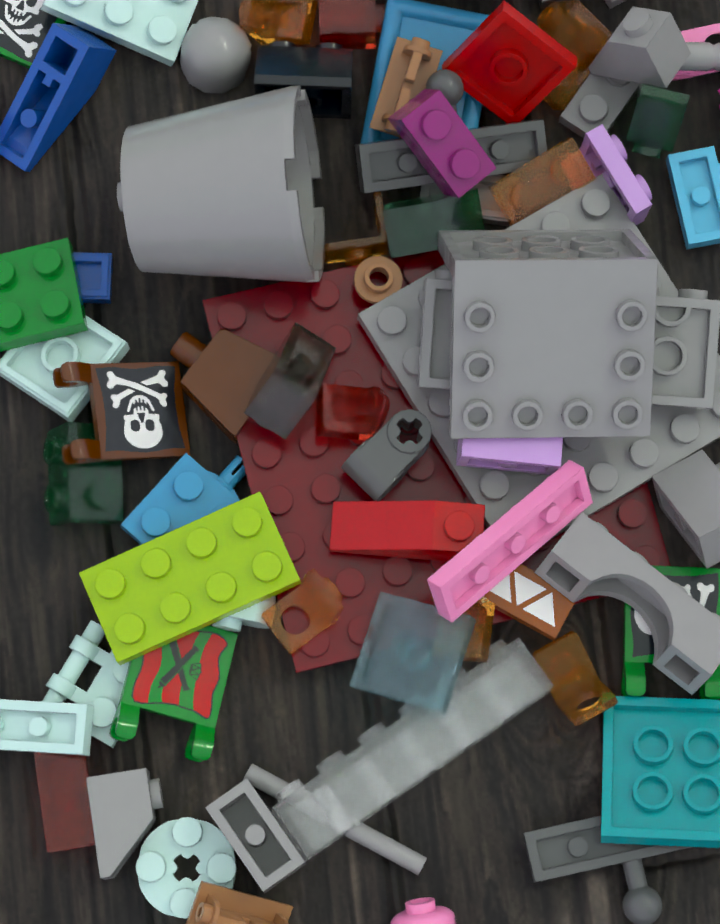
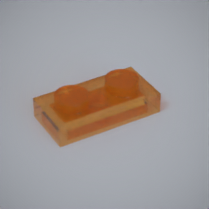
M568 137L488 188L508 223L512 226L569 192L586 186L594 181L596 177L574 139Z

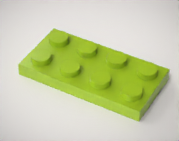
M257 492L79 572L119 665L125 664L302 584L261 492Z

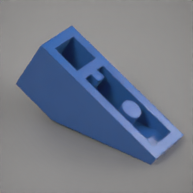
M52 23L0 126V155L25 172H30L95 93L117 50L79 26Z

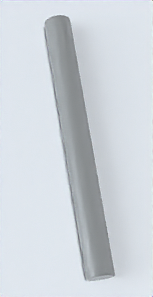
M253 763L243 779L247 778L253 787L416 875H419L427 860V857Z

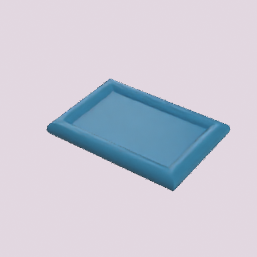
M387 0L361 143L399 138L369 128L397 36L411 41L412 37H418L431 43L430 47L442 50L437 68L438 71L442 70L443 62L489 15L415 0ZM464 91L461 100L456 104L457 114L468 129L479 127L483 104Z

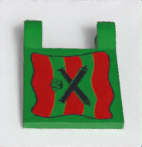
M207 626L131 660L120 701L111 724L110 737L122 742L133 739L136 735L141 709L194 724L186 744L185 758L195 762L208 760L213 750L215 727L238 634Z

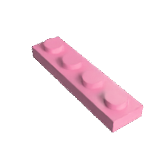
M568 460L427 579L440 616L451 623L454 622L593 503L584 467Z

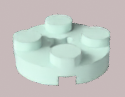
M184 817L167 821L149 834L141 846L136 863V872L140 889L154 908L166 915L188 919L201 881L233 889L237 866L234 849L221 830L207 821ZM180 855L186 859L191 858L193 855L198 857L200 862L197 864L196 870L200 875L196 880L192 881L185 877L179 881L175 878L174 873L178 870L175 860Z

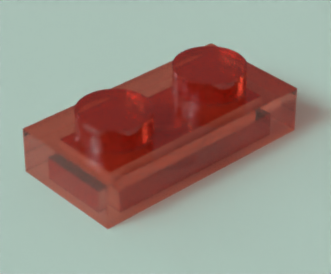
M34 753L47 853L96 846L86 777H89L87 756Z

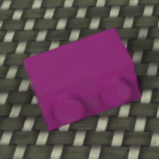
M424 89L388 118L444 195L460 198L496 169L494 163L438 89Z

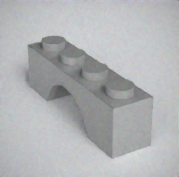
M583 512L579 514L534 572L573 603L586 597L601 595L619 599L633 607L646 621L653 637L654 657L652 665L691 695L712 676L719 666L720 616L710 612L688 595L681 585L670 581L652 567L641 554L630 550L612 536L602 524L593 521Z

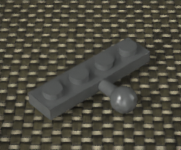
M438 70L428 78L425 89L440 90L457 113L456 104L461 100L464 92L462 79L451 70ZM543 119L469 129L496 166V169L487 176L549 167ZM402 138L355 144L361 193L435 183Z
M601 816L522 834L534 883L622 863L629 890L623 898L622 908L626 918L634 924L654 923L660 917L663 908L659 893L648 886L642 859L692 848L683 846L601 843Z

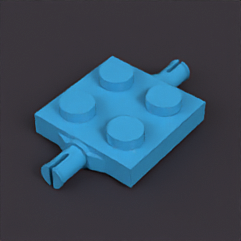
M185 453L121 523L120 527L139 545H142L240 501L233 488L246 475L244 466L242 465L234 475L232 473L242 463V458L236 455L218 476L205 470L191 456Z

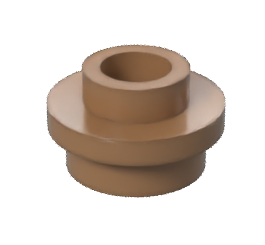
M373 256L365 259L359 264L354 275V286L358 295L371 304L378 303L399 291L402 287L401 270L394 261L387 257ZM374 272H381L387 277L388 281L382 286H376L370 281L369 277Z

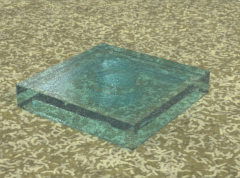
M380 591L350 686L356 690L446 715L476 619L470 615L462 614L451 623L438 614L436 606Z

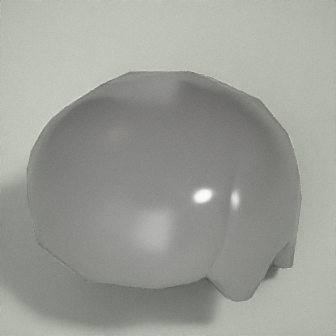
M220 17L203 18L196 24L191 25L182 41L180 53L181 70L189 84L204 93L223 94L239 86L244 81L251 61L250 49L252 46L244 28L228 18Z

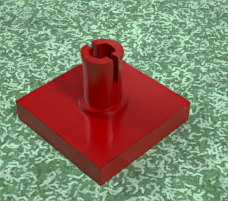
M504 0L443 62L442 69L457 73L462 79L465 92L506 123L521 122L577 67V56Z

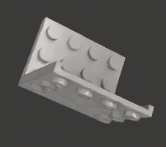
M630 229L438 230V251L452 275L449 435L451 439L650 436L658 259Z

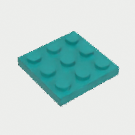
M604 695L601 843L720 848V700Z

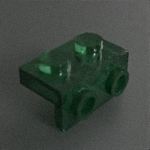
M66 422L49 430L43 446V457L45 463L48 464L49 484L45 490L44 504L47 512H49L50 525L62 526L69 522L117 524L124 521L122 460L66 465L63 461L62 447L64 445L70 444V442L76 439L95 440L94 425L91 423Z

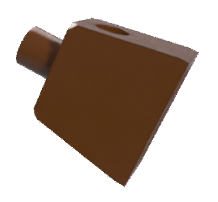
M220 329L207 346L186 331L179 337L170 351L172 357L189 368L180 381L182 391L235 444L238 443L237 436L248 422V419L264 398L271 393L284 373L291 367V363L286 359L225 329Z

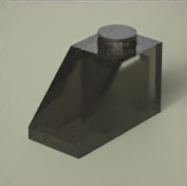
M295 322L257 383L244 414L254 419L261 427L271 430L286 439L315 401L336 347Z

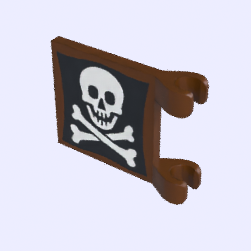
M179 361L97 364L66 362L60 368L53 370L55 387L71 388L89 385L95 440L76 439L70 442V444L64 445L62 447V457L66 465L99 461L182 458L185 453L191 456L183 391L180 383Z

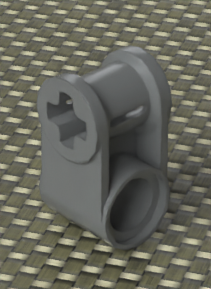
M407 409L398 412L373 437L362 443L344 462L341 468L374 501H380L400 482L407 471L427 451L432 433L429 420L417 410ZM402 427L406 431H410L414 427L418 429V443L415 444L411 440L406 441L404 444L399 442L400 428Z

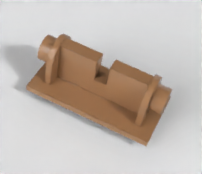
M397 36L369 128L402 138L388 118L426 88L428 78L437 71L442 50L430 47L431 43L418 37H412L411 41Z
M201 881L186 924H289L288 920L293 906Z

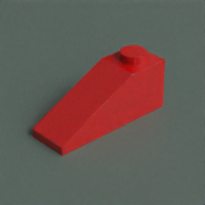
M437 500L333 502L329 552L448 562L478 535L483 533L485 505Z

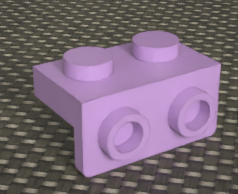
M603 124L585 134L581 147L578 150L558 160L557 169L571 191L603 174L607 184L613 189L628 212V218L635 225L645 220L652 206L650 201L652 200V193L647 182L639 174L634 176L625 161L627 160V153L622 142L615 134L610 136Z

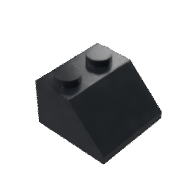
M274 41L269 43V46H258L254 77L255 95L300 85L301 90L305 89L313 118L351 119L353 49H344L342 45L330 42L320 43L316 45V48L297 47L296 44L288 41Z

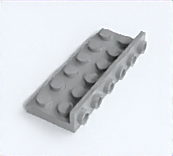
M436 270L435 279L426 278L423 282L424 305L418 387L450 390L452 275L449 270ZM657 287L652 405L713 409L720 324V300L707 299L708 291L678 289V297L659 296V287Z

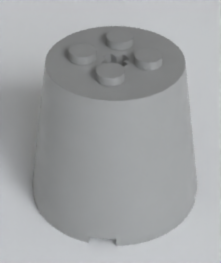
M300 85L131 125L126 128L121 146V182L117 183V201L120 211L124 214L128 243L134 261L140 271L307 283L321 280L325 258L324 207H315L313 179H322L313 114L305 89L301 90Z

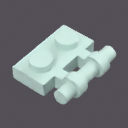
M90 620L81 636L76 634L69 648L72 649V652L59 674L53 673L46 686L50 689L42 702L64 703L67 698L77 704L93 705L94 713L91 736L114 748L118 740L111 738L109 732L120 701L129 662L119 665L112 650L108 653L98 647L105 633L100 624ZM90 660L99 665L101 669L86 692L77 687L75 683Z

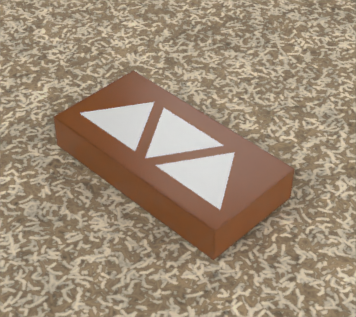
M522 564L479 599L552 641L556 639L574 605L568 598L535 574V571Z

